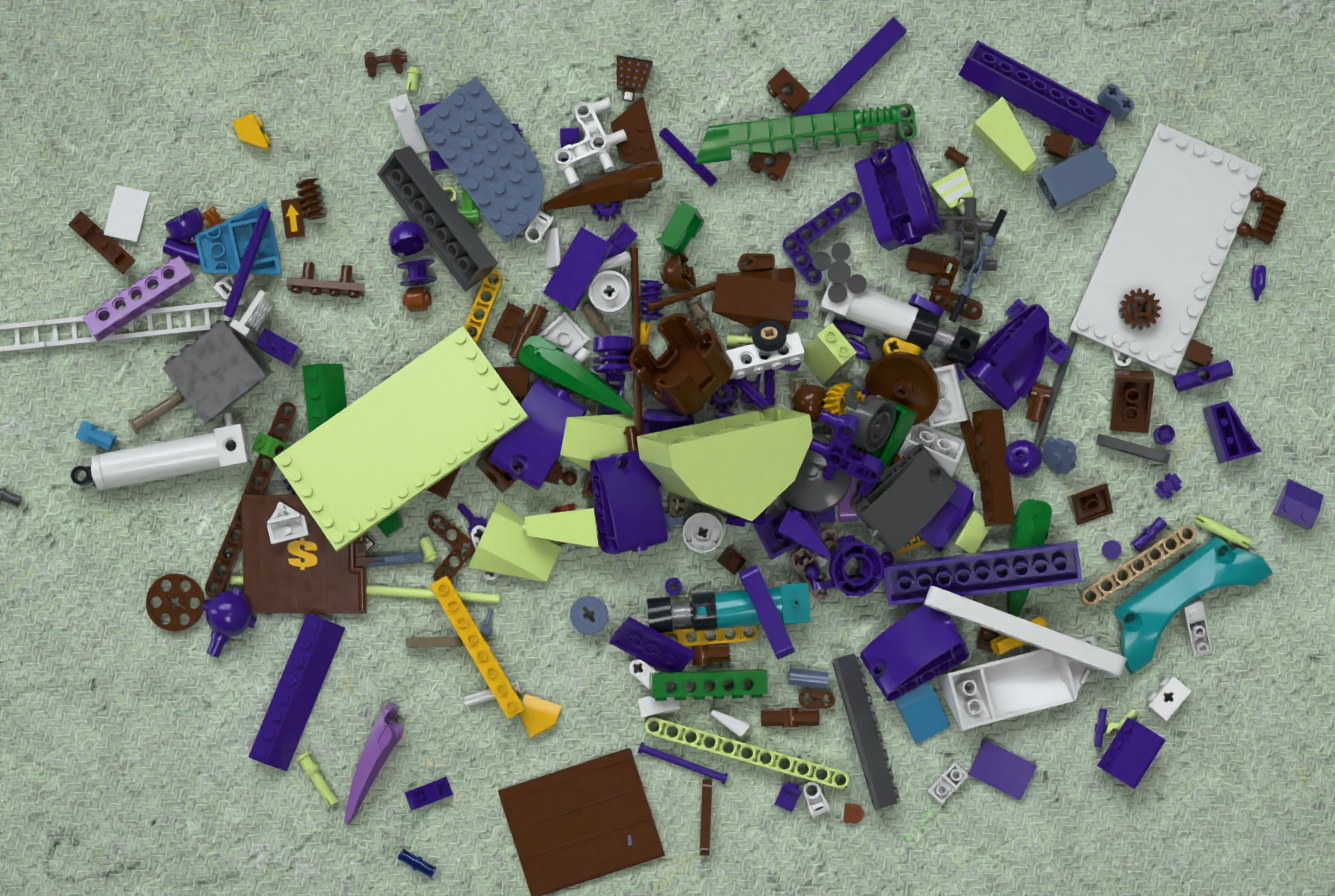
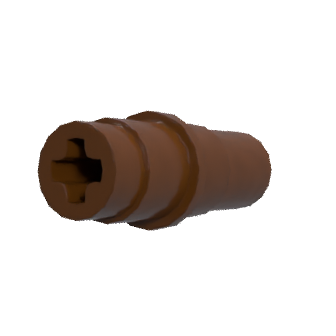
M533 304L520 330L516 332L517 336L508 354L510 357L520 361L518 358L519 351L527 338L539 335L541 331L540 328L549 312L546 308Z

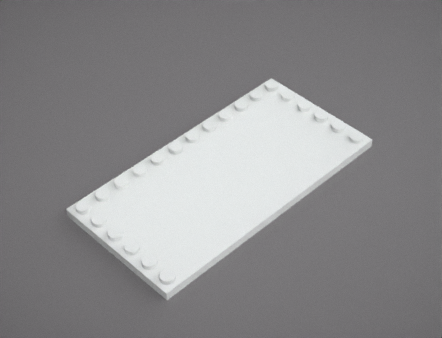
M1158 123L1069 331L1175 376L1237 232V227L1251 199L1250 192L1256 187L1263 168ZM1141 288L1142 293H1144L1148 289L1149 295L1155 293L1154 300H1160L1156 304L1162 308L1157 311L1160 317L1154 318L1156 323L1154 325L1150 323V328L1148 329L1143 326L1142 330H1139L1138 326L1131 329L1132 324L1125 325L1126 318H1120L1123 312H1119V309L1123 306L1119 303L1121 300L1126 301L1123 296L1125 294L1130 296L1131 290L1137 293V289ZM1135 297L1137 300L1145 299L1143 297ZM1143 304L1142 306L1138 307V310H1137V312L1135 313V315H1136L1137 313H1140V312L1142 311L1143 306H1144L1145 304ZM1149 304V311H1150V312H1152V306H1151V304ZM1128 306V313L1130 315L1131 308ZM1136 318V319H1135L1136 321H1139V322L1146 321V320H1143L1142 318Z

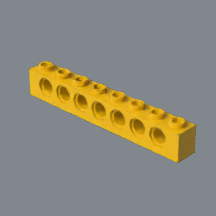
M446 575L431 584V589L507 719H511L525 711V706L450 578Z

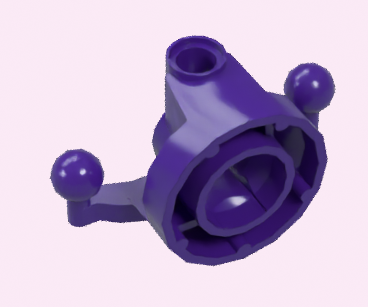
M853 535L842 536L838 538L837 550L833 553L829 562V575L831 579L817 581L821 572L817 565L808 566L805 573L811 579L812 590L834 588L845 593L847 596H863L871 593L879 585L881 579L885 577L884 564L893 563L894 556L888 551L880 555L874 547L863 543ZM854 557L858 563L856 569L858 574L849 576L845 571V566L849 559Z

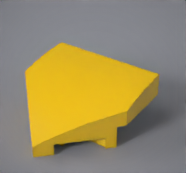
M525 694L522 703L526 710L519 714V719L522 721L529 738L532 739L542 732L552 730L562 706Z

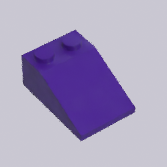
M790 506L766 518L764 525H753L770 560L799 546L776 534L787 511L792 512L794 509ZM798 511L803 514L802 518L806 519L817 536L823 533L813 513Z
M794 509L792 512L788 510L776 534L828 560L831 554L806 519L802 518L803 514Z

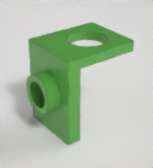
M258 432L251 450L275 458L277 446L281 445L283 451H285L290 445Z

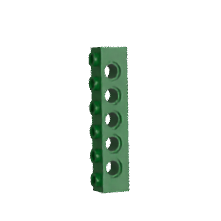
M767 670L650 673V696L655 698V701H667V697H674V700H686V697H693L694 700H704L705 696H713V699H724V696L732 695L734 699L743 698V695H751V698H762V694H768ZM746 679L751 680V686L748 689H744L742 686ZM711 680L713 682L712 689L705 690V682ZM731 680L732 687L725 690L723 687L724 682ZM688 681H693L694 688L686 691L685 684ZM674 682V690L666 691V684Z

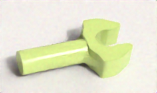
M1132 709L1118 723L1109 722L1106 733H1109L1113 728L1119 732L1127 717L1134 719L1138 714Z

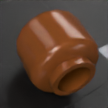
M425 287L408 288L405 295L402 296V302L410 312L426 311L431 306L432 296Z

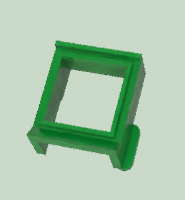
M681 200V206L678 205L661 234L662 237L656 238L660 247L673 255L684 252L691 238L696 237L704 223V219H702L698 210Z

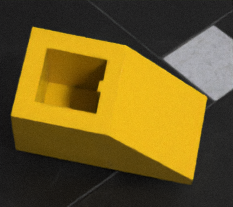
M250 113L232 122L242 143L267 152L270 151L269 144H271L267 133L263 134L261 130L263 124L259 116L255 117L253 113Z

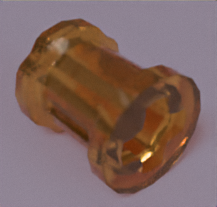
M215 206L209 208L202 215L203 219H206L212 227L226 221L225 218L222 219L216 212Z

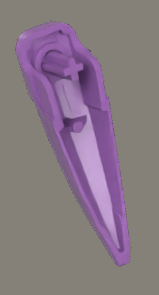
M388 702L382 711L363 749L350 788L344 819L346 824H350L354 819L375 778L403 735L404 728L398 725L395 720L399 706L394 702Z

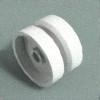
M604 271L595 276L589 286L588 294L591 305L597 312L613 316L627 308L630 302L631 291L627 279L622 274L616 271ZM607 291L613 292L611 297H608Z

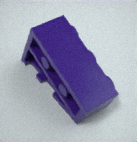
M1228 401L1202 409L1219 464L1262 452L1251 438L1249 431H1246L1240 418Z

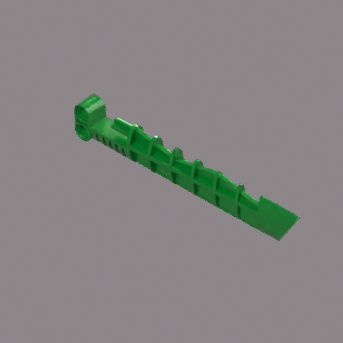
M905 103L891 105L889 109L884 106L883 109L877 107L876 110L869 108V111H866L864 108L862 112L855 109L708 126L695 164L732 160L731 150L749 151L750 158L754 157L753 152L769 153L773 156L775 153L789 148L793 149V153H797V145L812 140L815 151L818 150V140L834 141L836 148H840V142L861 146L862 142L879 141L880 136L878 129L861 131L862 127L895 124L897 137L905 141L914 138L916 135L915 111L912 105ZM901 108L907 109L908 116L906 118L901 116ZM904 127L910 129L908 137L904 136L902 132Z

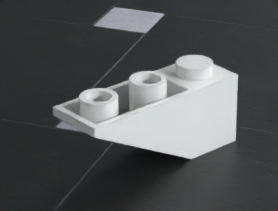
M1198 596L1180 609L1194 658L1213 653L1203 602Z

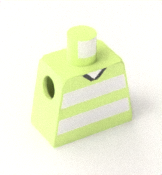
M963 167L930 186V189L938 196V199L947 210L951 211L957 207L962 216L965 214V197L974 196Z

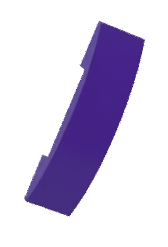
M1018 299L1005 313L1012 320L1028 307ZM1049 331L1046 355L1057 365H1060L1073 351Z

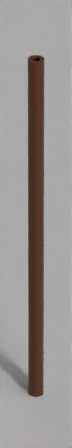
M630 248L632 259L633 350L640 344L638 248ZM633 371L634 420L636 429L639 430L637 436L643 435L641 381Z

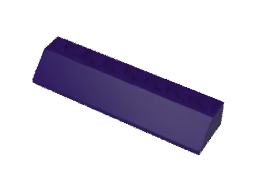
M978 40L958 74L964 80L995 94L999 99L1003 97L1016 108L1025 110L1033 117L1040 118L1047 122L1048 125L1055 126L1065 134L1071 135L1092 147L1111 113L1104 107Z
M307 613L248 756L249 758L284 771L288 770L345 627Z

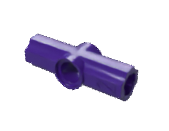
M1225 360L1173 376V383L1177 392H1182L1233 376V369L1229 360ZM1200 371L1207 374L1206 381H1202L1199 378Z

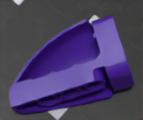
M1033 304L990 337L974 353L976 358L964 369V373L970 380L1006 411L1020 397L1024 398L1042 369L1049 341L1048 313L1041 305Z

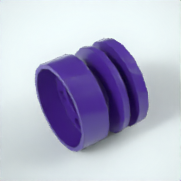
M603 336L592 339L593 352L601 353L600 357L593 358V362L602 363L601 365L593 366L594 372L616 375L633 371L630 364H625L629 362L630 356L624 355V353L633 350L632 337Z

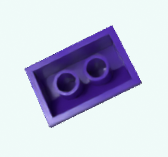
M1127 717L1097 767L1113 778L1135 789L1166 740L1142 724Z

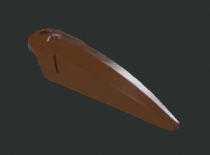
M652 161L636 164L587 180L543 203L544 210L644 198L649 191H652L651 183L663 178L662 162Z

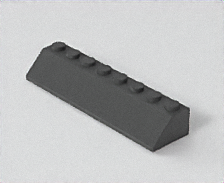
M408 146L395 150L377 175L412 222L417 223L423 228L430 246L463 290L468 291L487 277L498 262L413 149Z
M855 653L832 659L873 808L879 810L897 803L896 799L899 798L897 787L893 788L891 780L894 779L892 769H888L886 761H889L886 749L882 750L880 744L883 742L881 731L876 730L875 724L878 723L875 712L872 713L870 705L873 703L870 693L866 694L864 688L867 686L865 675H861L859 668L862 667L859 656L855 657Z

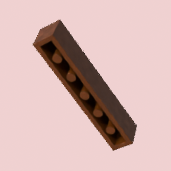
M985 409L972 412L985 527L1014 524L1010 475L1005 461L1007 448L1002 409Z

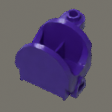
M647 408V411H643V435L694 424L693 414L682 415L672 409Z

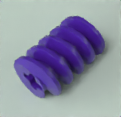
M641 280L640 282L645 285L640 286V290L644 291V293L640 294V298L645 300L640 301L639 304L645 308L640 309V313L644 314L640 317V320H658V318L663 317V314L658 313V310L664 309V307L649 313L646 308V302L661 300L662 298H659L658 295L664 294V291L658 289L664 286V284L654 280Z

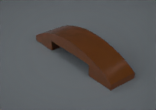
M80 211L68 224L69 227L122 274L136 261L111 237L104 235V231L83 212Z

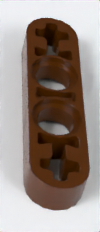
M702 779L700 856H709L712 780Z

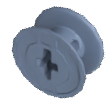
M584 596L573 603L570 610V620L579 632L595 634L606 626L608 610L601 599L595 596ZM585 607H587V609L590 612L594 611V623H592L589 618H584V615H586V613L583 609Z

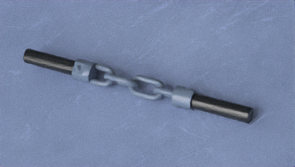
M1000 209L989 234L985 237L980 249V256L969 272L967 284L962 286L961 294L949 317L950 321L956 323L967 297L970 296L973 290L971 286L979 277L982 270L981 265L985 256L989 255L996 241V235L1007 214V211ZM985 245L989 247L987 253L983 251ZM976 266V268H979L976 276L974 277L972 273Z

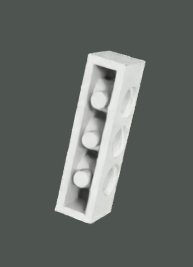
M798 332L786 335L787 340L784 346L776 351H762L754 344L727 350L726 352L734 365L730 379H742L752 373L761 374L768 369L776 370L783 367V365H796L803 361L805 352ZM785 351L787 354L781 355L778 352ZM765 355L769 359L763 360L760 356ZM748 360L750 364H743L742 361Z

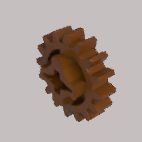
M1141 288L1137 289V293L1131 290L1130 296L1128 294L1123 296L1126 301L1121 300L1119 303L1123 306L1119 309V312H1123L1120 318H1126L1125 325L1131 323V329H1134L1136 326H1138L1139 330H1142L1143 326L1148 329L1150 328V323L1153 325L1156 323L1154 318L1160 317L1157 311L1162 308L1156 305L1160 300H1154L1155 293L1149 295L1148 289L1144 293H1142ZM1135 297H1143L1145 299L1137 300ZM1143 304H1145V305L1143 306L1142 311H1141L1140 313H1137V314L1135 315V313H1136L1137 310H1138V307H1140V306H1142ZM1149 304L1152 306V312L1149 311ZM1128 306L1131 308L1130 315L1128 313ZM1136 318H1142L1143 320H1146V321L1139 322V321H1136L1135 319H1136Z

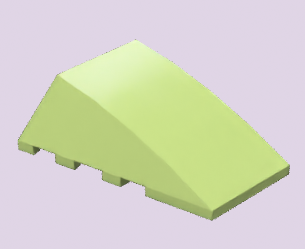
M634 413L632 415L612 414L567 417L560 455L591 472V460L608 457L613 453L631 452L628 451L626 435L623 432L625 427L635 426Z
M499 500L468 569H479L485 572L501 573L506 576L512 575L546 583L561 547L550 540L528 537L527 533L523 532L522 522L525 519Z

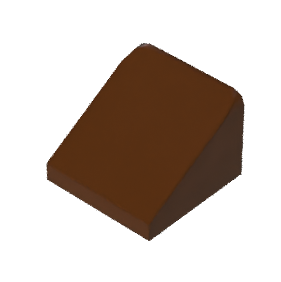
M728 546L717 559V562L733 575H736L746 562V559Z

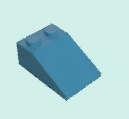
M929 681L894 700L915 744L950 727Z

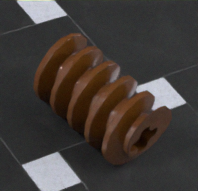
M318 178L306 179L296 184V188L301 189L297 192L298 196H301L299 203L303 204L300 209L301 211H306L302 213V218L308 220L326 217V214H320V211L324 210L325 207L319 206L320 203L324 202L323 199H317L318 196L322 195V192L316 191L321 186L314 183L319 180Z

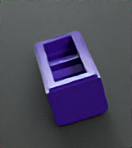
M606 375L605 382L614 390H619L617 393L623 398L625 375ZM609 382H620V385L609 384ZM603 405L601 407L602 414H621V412Z

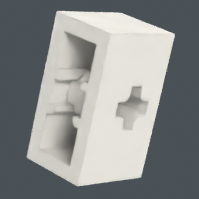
M1174 676L1164 678L1159 685L1161 687L1157 693L1154 691L1147 698L1148 704L1146 706L1163 721H1167L1192 692ZM1169 693H1170L1169 698H1170L1171 700H1170V701H1164V699H1165L1164 694H1169Z

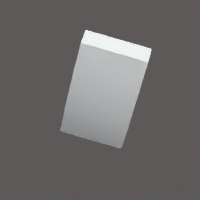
M651 696L638 699L642 718L652 717L661 713L667 714L682 709L681 700H674V697H667V701H655V698Z
M954 762L926 792L939 805H942L969 775Z

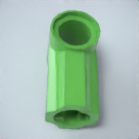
M462 186V207H460V213L468 224H479L480 210Z

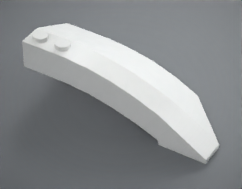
M1094 636L1079 639L1096 646ZM1039 649L938 676L943 695L962 731L1073 702L1078 696L1077 693L1081 685L1085 683L1091 667Z

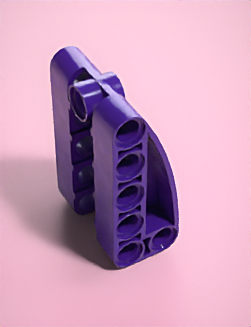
M907 140L887 150L877 149L873 156L855 163L856 173L878 243L883 248L892 251L905 244H916L922 241V237L941 229V223L928 185L912 147Z
M537 379L520 405L529 418L500 438L488 462L508 472L511 479H520L538 491L560 457L567 417L585 416L587 408L572 400L564 390L559 388L553 389ZM518 466L521 468V471H515L513 467Z
M639 450L622 454L613 453L608 457L591 460L590 471L601 550L605 553L616 555L629 551H645L650 546L666 543L668 539L667 527L657 480L640 460Z
M925 605L918 607L894 623L860 653V658L887 701L896 700L969 657L967 645L957 631L951 616Z

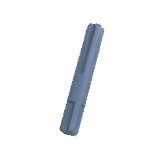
M422 552L366 556L373 557L374 559L372 563H366V567L423 562Z

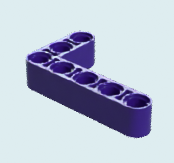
M848 193L784 239L782 250L807 285H818L822 278V272L813 267L812 258L805 247L860 208L862 198L858 193ZM855 198L857 199L858 204L856 206H850L848 204V199ZM834 209H840L843 215L841 217H835L832 214V211ZM823 219L826 221L827 226L820 228L817 226V221ZM807 230L811 232L812 237L804 239L801 233ZM792 241L796 244V248L789 250L786 248V243ZM805 257L807 259V264L803 266L799 265L797 263V258ZM810 272H815L818 275L816 281H811L808 278Z
M754 565L738 572L777 660L794 653V647L758 566Z

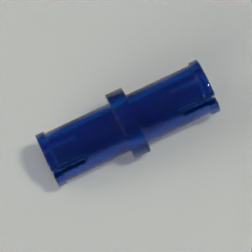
M404 848L397 858L411 866L412 870H418L429 878H432L437 870V867L422 860L421 856L417 857Z

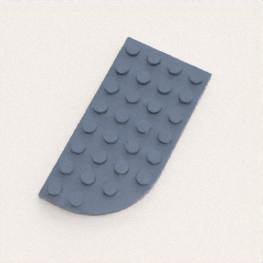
M476 76L415 120V123L502 241L507 244L529 226L540 210L544 196V179L537 158Z

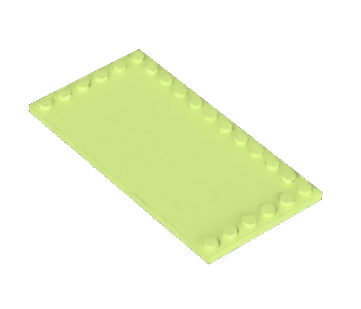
M462 326L277 455L273 460L334 549L338 552L529 417L464 326Z

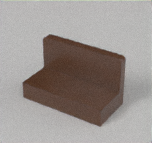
M910 248L905 270L937 277L941 263L947 256Z

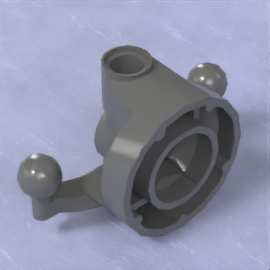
M857 376L851 380V386L845 390L847 407L843 415L853 414L859 420L858 431L851 447L860 453L862 449L874 452L886 442L891 434L896 418V407L893 402L873 395L866 397L858 403L855 391H863L866 382L862 377Z

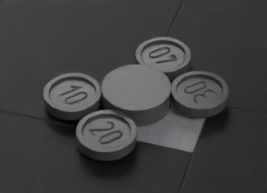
M838 242L832 247L831 254L836 260L832 264L829 254L823 251L817 252L812 258V265L816 270L825 271L828 269V278L834 283L828 290V297L834 303H841L847 297V290L842 284L847 282L848 289L854 294L862 293L867 286L866 279L862 275L855 274L851 276L850 266L844 262L849 258L851 250L849 245L844 242Z

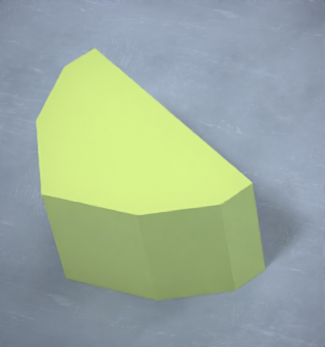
M771 407L766 408L764 411L757 410L637 436L640 460L669 492L720 512L753 521L795 481L813 439L810 414Z

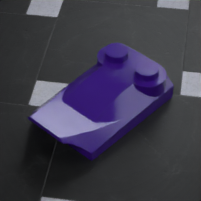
M954 480L957 488L947 502L916 534V536L939 552L944 549L974 507V492L957 480Z

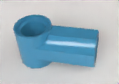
M83 420L75 438L111 451L117 436Z

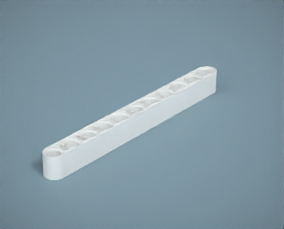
M930 586L924 605L1113 676L1121 677L1127 658L935 586Z

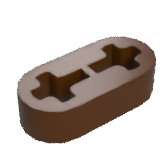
M805 690L799 694L798 702L806 708L828 709L834 705L835 697L827 691ZM806 693H809V697H815V701H809L806 705L805 701L801 700V698ZM825 694H827L828 698L832 699V701L828 703V706H825L824 702H818V698H824Z

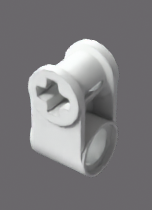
M539 210L523 234L524 241L529 245L538 243L552 223L554 216H549ZM529 231L537 233L536 240H531L528 237Z
M640 659L632 660L628 665L629 672L650 690V673L658 671ZM641 663L642 671L634 673L633 665Z
M814 781L804 783L802 791L812 819L814 820L816 816L826 812L828 814L831 813L819 785ZM809 785L816 786L817 791L814 795L806 793Z

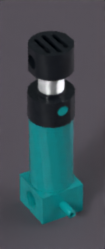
M807 583L787 584L768 588L783 625L811 622ZM747 590L691 593L692 601L680 604H671L670 597L647 599L649 627L659 633L673 632L672 624H687L691 622L694 624V632L762 625Z

